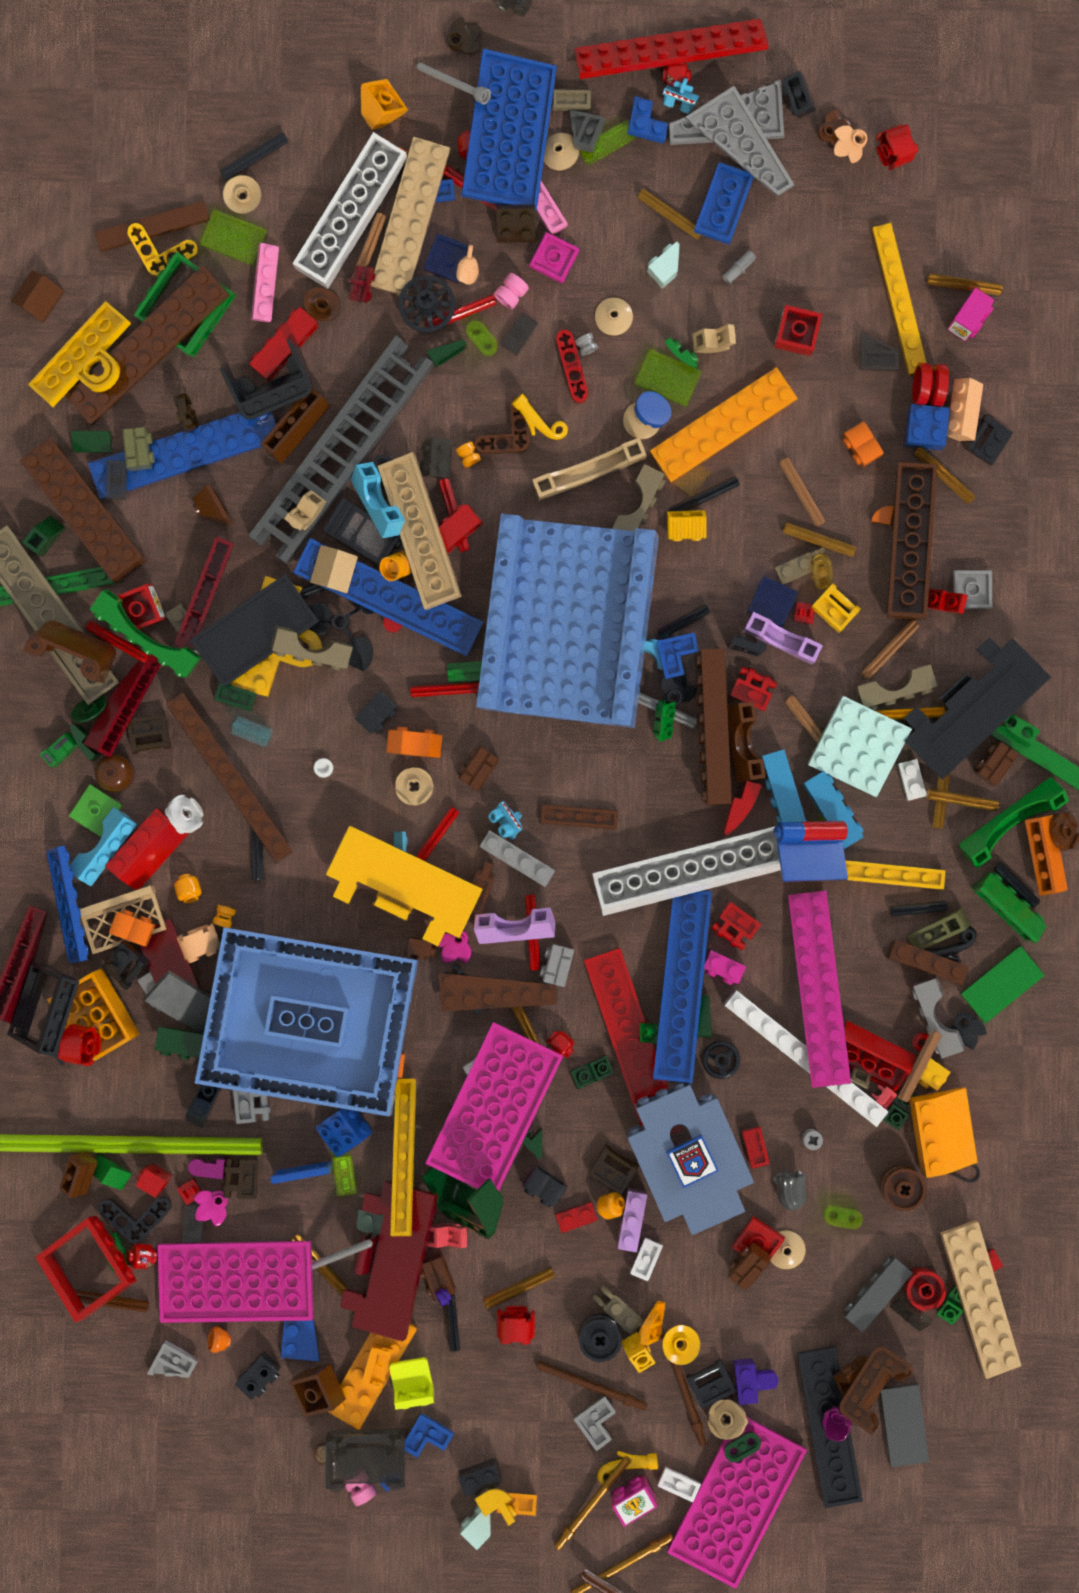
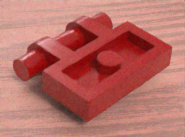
M742 667L740 674L745 675L746 679L744 681L737 678L729 696L744 703L754 702V707L764 712L772 696V693L767 692L766 689L768 686L775 689L778 682L772 680L770 676L756 673V670L752 668ZM751 680L762 683L761 687L750 684Z
M729 902L719 918L725 921L723 925L720 926L714 922L711 928L716 931V935L724 937L731 942V946L743 950L746 946L741 941L743 936L751 940L762 924L732 902ZM729 926L738 931L736 936L727 931Z

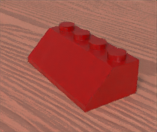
M156 808L105 867L121 881L133 889L139 890L189 833H178L170 823L165 812Z
M846 1021L844 1031L849 1070L851 1071L855 1066L871 1074L870 1081L896 1092L912 1072L916 1055Z

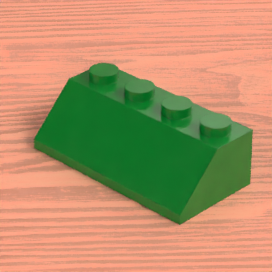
M986 872L971 889L1026 942L1037 943L1047 927L1043 923L1045 919L1037 912L1034 914L1029 909L1031 906L1024 899L1019 900L1015 896L1017 894L1016 891L1010 886L1006 887L1001 882L1003 879L998 874Z

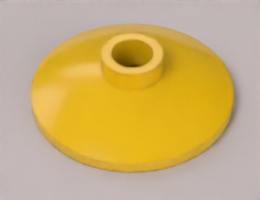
M677 1325L670 1328L662 1341L664 1355L670 1362L677 1365H686L692 1362L700 1350V1339L697 1333L685 1325ZM678 1341H682L680 1348L676 1345Z

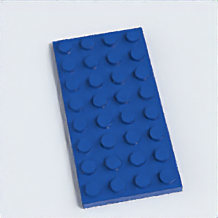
M482 50L477 87L483 86L489 89L491 97L486 104L474 101L461 192L462 197L498 205L535 204V212L537 211L557 66L492 50Z

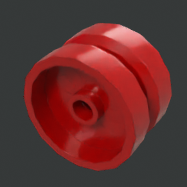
M919 362L917 364L912 383L913 404L926 405L929 402L930 406L942 407L944 405L949 385V369L947 365L935 364L932 368L929 363Z

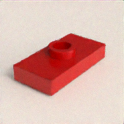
M761 1127L742 1130L750 1168L754 1169L770 1165Z

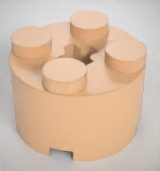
M213 923L209 926L207 924L187 932V936L183 937V935L177 937L185 960H188V963L199 960V957L204 954L211 956L220 949L221 943Z

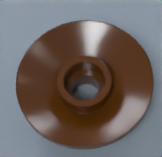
M321 287L310 289L303 298L305 311L316 320L330 321L335 319L340 313V300L329 289Z

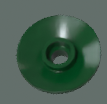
M102 695L89 705L85 700H82L72 710V719L79 723L96 719L106 707V698Z

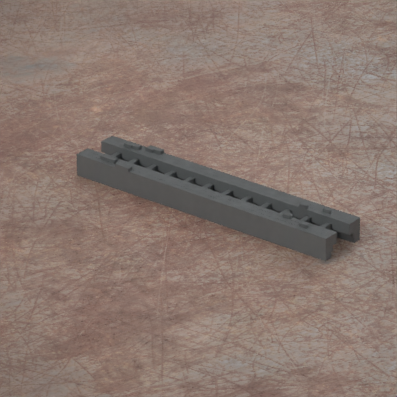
M398 336L393 338L248 535L262 547L271 535L281 540L284 544L275 556L286 565H289L350 482L355 466L364 463L434 367L430 359L422 356L414 368H411V364L402 359L409 347ZM396 365L408 373L403 383H400L390 375ZM385 380L397 388L391 399L378 390ZM373 396L386 404L380 414L367 406ZM362 411L375 419L368 430L356 422ZM351 426L364 435L357 445L344 437ZM339 442H342L352 450L346 460H343L333 452ZM328 457L341 465L334 476L322 468ZM317 473L330 481L324 490L311 482ZM306 488L327 501L320 514L306 530L302 529L299 531L295 528L291 535L287 536L277 528L281 521L285 520L294 504L298 505L301 500L300 495Z

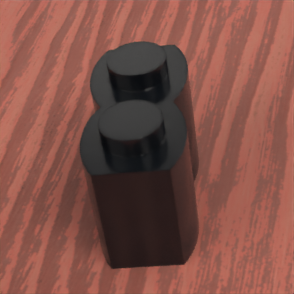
M380 690L354 719L370 734L374 732L378 734L385 727L384 721L387 718L391 720L397 714L396 708L398 706Z
M537 1165L533 1167L522 1185L525 1188V1193L532 1197L534 1195L538 1196L541 1199L540 1202L546 1207H555L567 1189L565 1183Z

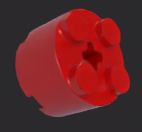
M907 124L897 125L878 133L876 136V141L879 140V146L876 147L878 156L885 167H890L888 170H893L912 162L915 154L918 153V146L916 142H913L910 135L911 130Z
M77 1024L69 1025L64 1029L60 1041L58 1059L66 1063L82 1066L92 1065L95 1062L93 1060L94 1056L99 1055L101 1049V1035L96 1032L97 1029L95 1027Z
M913 1268L911 1270L913 1274L903 1285V1292L906 1298L914 1307L922 1311H929L939 1307L946 1296L944 1282L929 1268ZM922 1287L928 1288L927 1290H921Z
M507 1306L506 1310L502 1312L501 1309L497 1310V1337L500 1339V1343L510 1344L511 1342H519L522 1345L530 1344L531 1339L535 1337V1310L532 1309V1312H530L528 1307Z

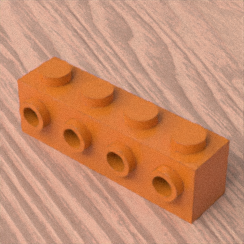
M1053 815L1025 820L1039 896L1068 890L1061 851L1054 845L1049 832V824Z

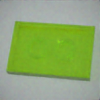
M214 209L200 245L254 267L257 260L258 244L264 242L268 231Z
M649 349L634 385L647 391L656 392L670 401L687 407L702 371Z

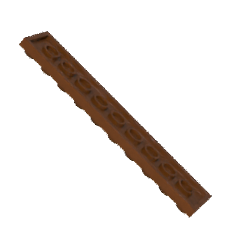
M202 265L109 354L120 367L119 378L110 389L103 392H94L80 381L65 397L84 419L93 426L230 296L229 293L208 269ZM102 362L89 375L101 376L104 373Z

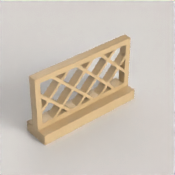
M147 886L80 909V918L82 919L92 954L117 947L123 940H126L122 938L121 941L117 942L111 939L112 934H109L107 937L99 933L103 923L112 925V923L105 920L108 913H116V910L126 909L130 905L137 908L133 917H137L141 910L149 914L148 918L151 919L153 916L159 919L161 927L154 929L152 934L167 930L154 886ZM152 898L154 907L149 912L143 909L142 906L145 900ZM96 918L101 921L96 931L89 927L87 920ZM97 935L107 939L103 947L96 949L94 941Z

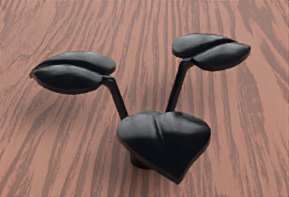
M351 601L355 606H358L357 609L346 613V615L337 614L330 620L332 612L327 605L323 603L310 605L309 608L319 622L308 630L313 631L317 635H324L329 632L330 623H333L336 629L344 630L352 640L347 643L353 647L348 665L361 671L367 670L373 659L372 643L363 636L355 640L354 636L348 631L351 625L349 617L360 610L365 614H374L376 612Z

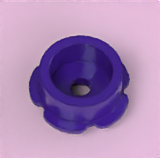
M439 1288V1291L435 1292L438 1302L442 1307L446 1304L449 1305V1300H451L447 1289Z

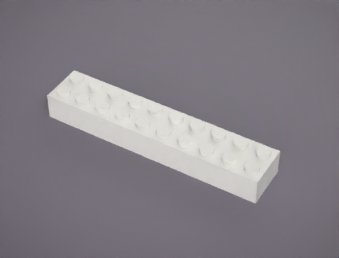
M774 827L592 873L603 916L780 871L777 841L773 833Z

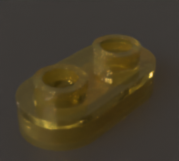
M825 554L815 556L811 561L812 580L818 589L823 590L828 588L833 582L832 562Z

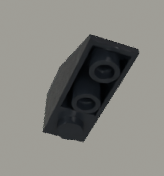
M200 1085L186 1112L185 1120L203 1128L222 1088Z

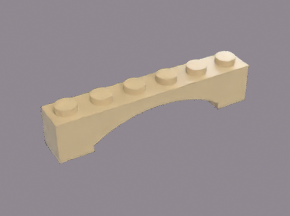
M639 437L583 463L532 479V484L539 501H542L643 461L647 455Z

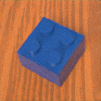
M911 404L907 409L903 447H924L925 449L941 451L946 446L950 408Z

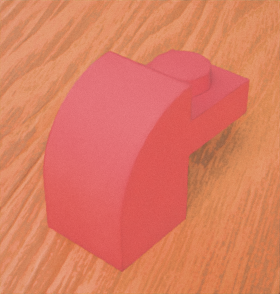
M453 1223L432 1224L427 1246L434 1248L445 1246L466 1248L467 1228Z

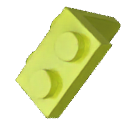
M426 1357L393 1362L389 1365L395 1392L394 1405L396 1410L420 1405L426 1406L434 1403V1387Z

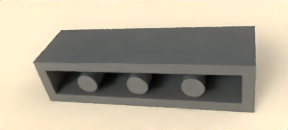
M893 1255L887 1256L882 1261V1267L870 1275L866 1286H861L856 1292L855 1299L849 1301L843 1308L845 1318L862 1332L866 1330L913 1274L908 1267Z

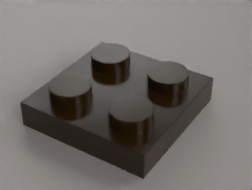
M535 204L497 205V243L535 242Z

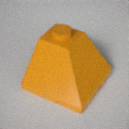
M388 79L363 83L361 85V114L372 130L387 126L408 111Z

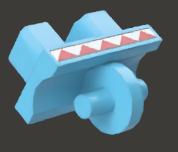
M684 78L683 83L675 81L674 87L666 85L663 91V95H665L663 105L673 107L675 100L682 101L680 110L689 114L693 106L696 105L699 96L692 93L694 87L687 85L688 79Z
M505 801L500 802L496 809L492 810L488 815L492 823L499 822L501 825L498 833L502 838L509 837L510 840H513L523 829L519 821L522 817L521 813H514L512 809H509Z

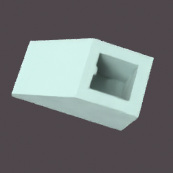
M678 242L673 245H667L660 257L655 256L648 263L647 272L662 289L677 276Z
M477 1505L474 1509L475 1513L471 1517L467 1516L462 1521L460 1534L476 1550L491 1535V1513L485 1517Z

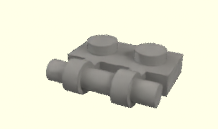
M233 1090L236 1124L256 1122V1114L262 1115V1121L270 1120L269 1113L271 1108L268 1106V1097L266 1095ZM260 1096L261 1107L255 1108L254 1097Z

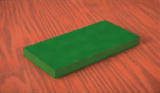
M1019 945L960 994L982 1022L986 1024L1045 975Z

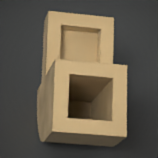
M727 324L718 329L704 328L692 334L695 353L722 352L729 350L731 345L736 344L733 324Z
M311 490L302 496L297 507L286 515L285 520L299 531L302 529L306 530L320 514L327 501Z

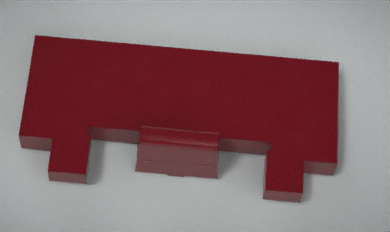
M385 1181L383 1183L381 1195L371 1192L365 1193L361 1210L377 1215L384 1214L380 1234L371 1237L372 1232H369L361 1238L360 1243L371 1240L373 1244L370 1248L358 1252L355 1263V1274L364 1275L371 1273L367 1295L348 1288L343 1291L340 1307L355 1311L352 1327L402 1342L407 1339L432 1221L436 1212L438 1194L413 1187L411 1236H390L392 1182Z

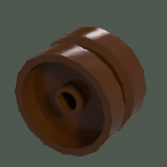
M895 1165L888 1168L882 1174L880 1192L882 1197L893 1208L899 1211H911L923 1203L926 1196V1185L923 1178L911 1167Z

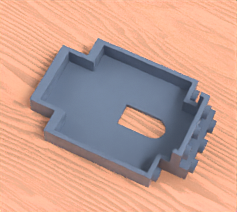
M677 1082L673 1085V1088L668 1090L666 1088L661 1089L655 1093L656 1095L650 1098L648 1096L643 1097L637 1101L638 1103L634 1104L643 1126L637 1125L630 1128L626 1135L664 1222L683 1214L691 1234L694 1235L746 1212L737 1190L754 1183L716 1095H704L697 1102L690 1084ZM678 1124L688 1128L692 1139L702 1135L719 1170L684 1188L666 1151L674 1148L670 1138V1130Z

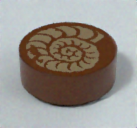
M327 1443L317 1445L314 1450L316 1462L319 1464L329 1463L334 1454L332 1446Z

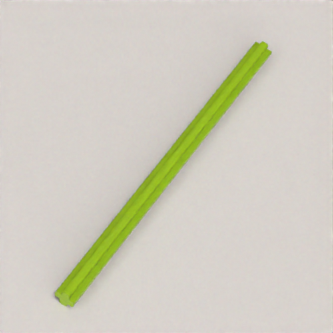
M0 1134V1151L261 1155L263 1151L262 1138Z

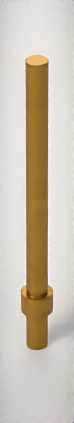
M628 1456L622 1459L570 1526L567 1525L562 1531V1536L554 1544L556 1549L561 1550L565 1543L574 1537L577 1528L629 1465L631 1459Z
M669 1533L658 1540L654 1539L649 1542L650 1545L597 1576L606 1580L652 1552L656 1553L662 1550L661 1547L673 1541L672 1534ZM584 1582L572 1589L570 1593H583L592 1587Z

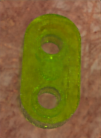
M480 321L470 322L466 328L468 338L483 355L491 356L495 354L498 345L493 335ZM477 329L480 331V333L478 335H474L472 333L473 330ZM490 344L492 347L491 349H485V345Z
M830 1205L824 1210V1219L829 1225L848 1229H857L862 1225L863 1217L856 1209ZM836 1212V1217L831 1218L830 1213ZM851 1215L855 1216L854 1221H849Z

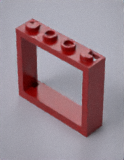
M97 1215L86 1218L35 1257L75 1323L85 1320L137 1281L132 1273V1268L128 1267L125 1262L123 1253L117 1249L113 1237L107 1233L104 1223L100 1222ZM85 1228L89 1229L121 1281L87 1308L83 1305L52 1254Z

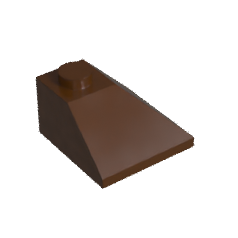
M210 484L206 485L192 498L195 502L192 506L197 515L201 514L206 519L228 525L234 524L218 494Z

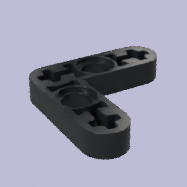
M159 1197L137 1221L115 1200L110 1198L100 1203L99 1213L128 1241L136 1244L140 1243L171 1210L172 1202L168 1197ZM158 1202H166L165 1207L167 1209L163 1208L158 1214L154 1212L160 1206ZM111 1204V1210L114 1213L118 1210L119 1213L112 1219L113 1213L111 1211L106 1212L104 1210L106 1208L105 1205ZM146 1215L154 1217L153 1225L145 1223L144 1218ZM119 1216L126 1217V1226H120L117 1223ZM141 1226L145 1228L139 1233L140 1238H133V1231H137Z

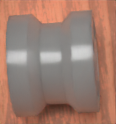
M592 333L583 335L575 341L576 346L580 348L581 356L588 355L598 349V345L593 341Z
M808 1129L802 1135V1142L808 1149L817 1150L822 1146L823 1138L817 1130Z

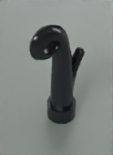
M969 926L965 931L960 932L962 942L924 950L952 961H959L960 958L953 955L969 948L975 942L977 937L976 930ZM970 932L969 938L966 939L965 935Z

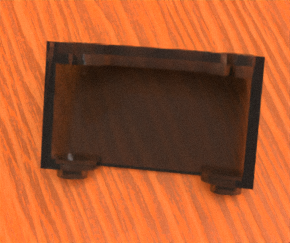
M357 1429L327 1432L326 1489H330L332 1492L342 1491L346 1484L385 1483L390 1490L405 1488V1431L403 1429Z

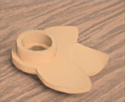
M850 126L837 128L834 133L839 140L834 146V155L838 157L848 156L852 164L857 162L862 157V148L867 142L866 133L861 129L853 130ZM855 136L859 138L858 143L855 141Z

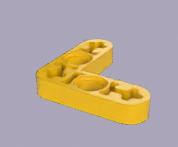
M134 223L128 228L127 233L147 270L153 276H157L159 272L151 271L152 263H162L160 258L163 257L167 264V256L170 253L178 252L177 249L180 248L182 252L186 250L185 245L194 246L192 254L189 252L183 254L188 260L194 258L198 253L197 244L192 240H185L158 254L142 225ZM133 229H141V238L144 239L146 237L147 240L140 242L135 235L132 236ZM143 245L151 246L152 252L149 255L141 253ZM164 265L159 267L160 271L165 269Z

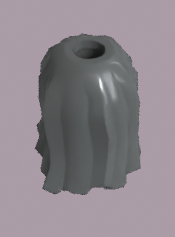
M783 1169L781 1174L777 1172L772 1177L777 1186L779 1203L785 1209L797 1210L806 1202L805 1179L807 1175L805 1173L795 1171V1173H790L789 1175L787 1169Z

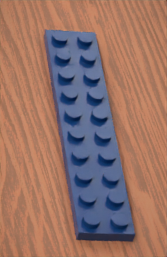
M272 411L251 420L244 418L241 413H237L198 426L197 430L188 433L183 431L153 441V444H150V451H153L155 456V463H152V469L129 471L126 468L125 451L90 462L88 465L99 498L104 500L262 447L260 443L277 424Z
M310 538L293 573L311 581L320 546L325 545ZM359 561L356 562L348 593L324 587L465 656H468L483 624V621L446 603L425 610L417 589L398 580L388 581L381 575V572Z
M702 890L672 898L653 1075L655 1080L693 1083L712 891Z

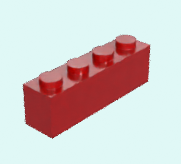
M301 307L297 310L294 309L289 314L288 321L285 324L279 325L272 339L268 338L263 344L264 348L259 353L256 352L250 359L251 362L249 364L251 368L267 382H270L286 365L288 358L293 355L286 341L288 336L293 333L299 348H301L319 327L318 322Z
M461 504L454 510L455 514L450 518H444L440 522L441 526H439L448 554L484 524L468 504Z

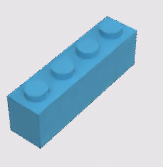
M785 750L761 756L767 778L764 779L767 791H771L770 803L773 809L776 808L778 816H775L776 822H806Z
M823 771L805 781L802 785L824 821H844L847 824V837L842 841L843 849L862 839L864 837L862 835L864 830L859 822L855 823L852 816L854 814L850 807L845 806L842 802L844 797L838 789L835 790L832 783L834 781L830 774H825Z

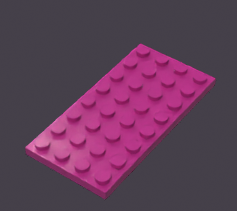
M493 1022L425 1164L477 1189L490 1178L499 1191L563 1055Z
M311 1241L158 1244L160 1323L309 1321L314 1319Z
M748 1417V1424L743 1433L753 1431L759 1435L761 1440L759 1450L739 1462H730L725 1457L724 1447L731 1440L723 1439L701 1482L694 1501L691 1502L673 1537V1541H671L667 1549L668 1554L735 1589L740 1583L807 1452L806 1447ZM749 1438L747 1443H753L754 1439ZM731 1448L730 1450L731 1453H735L737 1451L736 1448Z

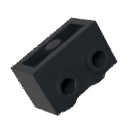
M801 71L782 79L784 82V86H782L786 97L789 96L791 102L789 108L792 115H796L800 119L817 111L807 81Z
M263 1352L237 1379L235 1385L250 1400L255 1396L259 1398L265 1392L266 1384L268 1382L272 1384L279 1377L278 1371L281 1367L269 1355Z
M496 1458L460 1470L458 1479L464 1496H475L486 1488L488 1490L497 1488L502 1481V1475Z

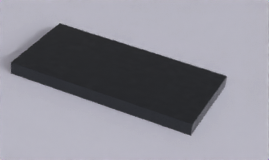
M284 574L193 637L190 641L225 688L274 653L270 646L276 625L295 630L298 637L319 621L287 575Z

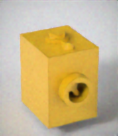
M930 1058L918 1083L927 1089L930 1086L938 1091L942 1084L947 1081L946 1078L951 1072Z
M638 1332L624 1339L621 1344L629 1360L640 1373L654 1365L655 1361L650 1347L640 1344L641 1338Z

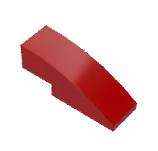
M745 781L740 799L732 798V804L729 808L722 835H729L745 819L758 797L761 788L760 784Z

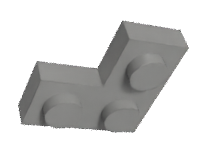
M603 1395L573 1417V1420L596 1451L612 1440V1437L601 1423L614 1415L616 1410L607 1397Z

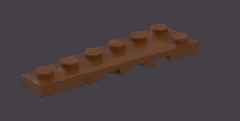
M439 973L441 1012L557 1004L556 985Z

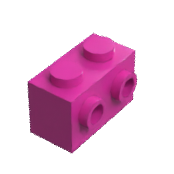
M709 949L705 958L704 969L706 970L704 973L713 977L717 974L723 977V982L733 985V983L739 984L746 966Z

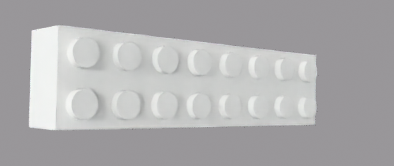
M373 132L294 260L293 265L296 270L328 289L405 165L407 161L405 151Z

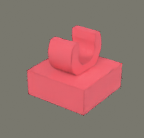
M878 1085L882 1093L880 1096L872 1093V1097L887 1110L897 1097V1094L888 1087L884 1088Z

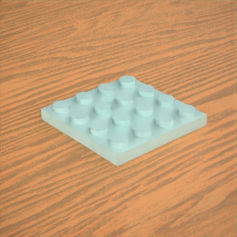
M842 695L807 764L877 797L912 729Z

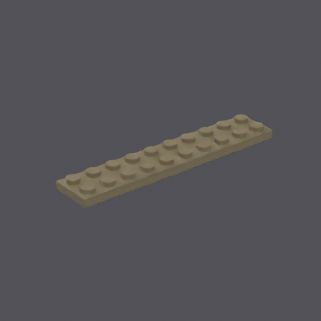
M8 525L0 530V582L33 629L37 631L45 622L53 620L85 633ZM57 648L55 652L50 651L88 705L120 684V681L111 669L105 683L95 682L82 675L80 667L83 659Z

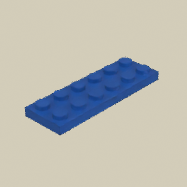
M60 846L47 850L46 854L68 964L87 960L89 952L87 945H84L83 937L85 936V931L80 924L81 911L76 904L77 892L72 884L73 872L69 869V852L65 849V846Z

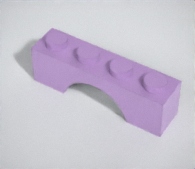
M755 612L751 614L743 632L811 665L815 663L823 645L807 637L796 635L779 627L770 619Z
M551 908L532 909L527 918L519 921L504 920L495 913L475 915L474 931L479 944L555 937L556 922Z

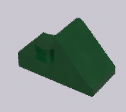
M542 1128L532 1138L529 1136L531 1133L528 1130L522 1143L540 1160L542 1158Z

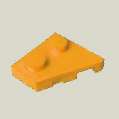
M657 1301L643 1326H641L639 1331L640 1344L648 1346L661 1339L666 1302Z

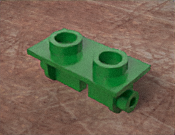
M482 661L447 664L449 683L480 681Z
M659 700L656 704L655 717L661 718V720L656 719L654 721L653 734L655 738H658V742L672 738L676 702L666 704L665 700Z
M639 1023L640 1043L657 1044L659 1024Z

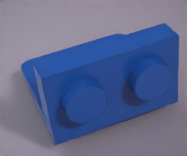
M342 1108L316 1126L317 1132L336 1157L342 1156L373 1133L358 1111Z

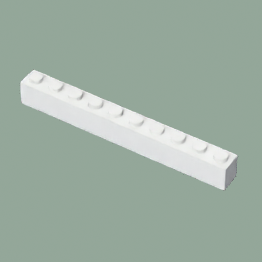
M734 989L723 1005L810 1073L807 1046ZM852 1082L845 1085L826 1086L876 1127L888 1113L886 1109Z

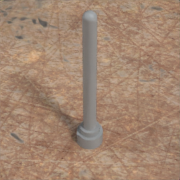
M418 63L416 66L419 71L473 95L475 100L481 104H486L491 97V91L483 86L475 88L423 63Z
M366 1240L312 1262V1270L370 1248L373 1243L371 1240Z

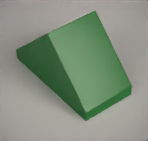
M99 1153L95 1159L97 1160V1167L93 1175L101 1184L122 1190L132 1173Z

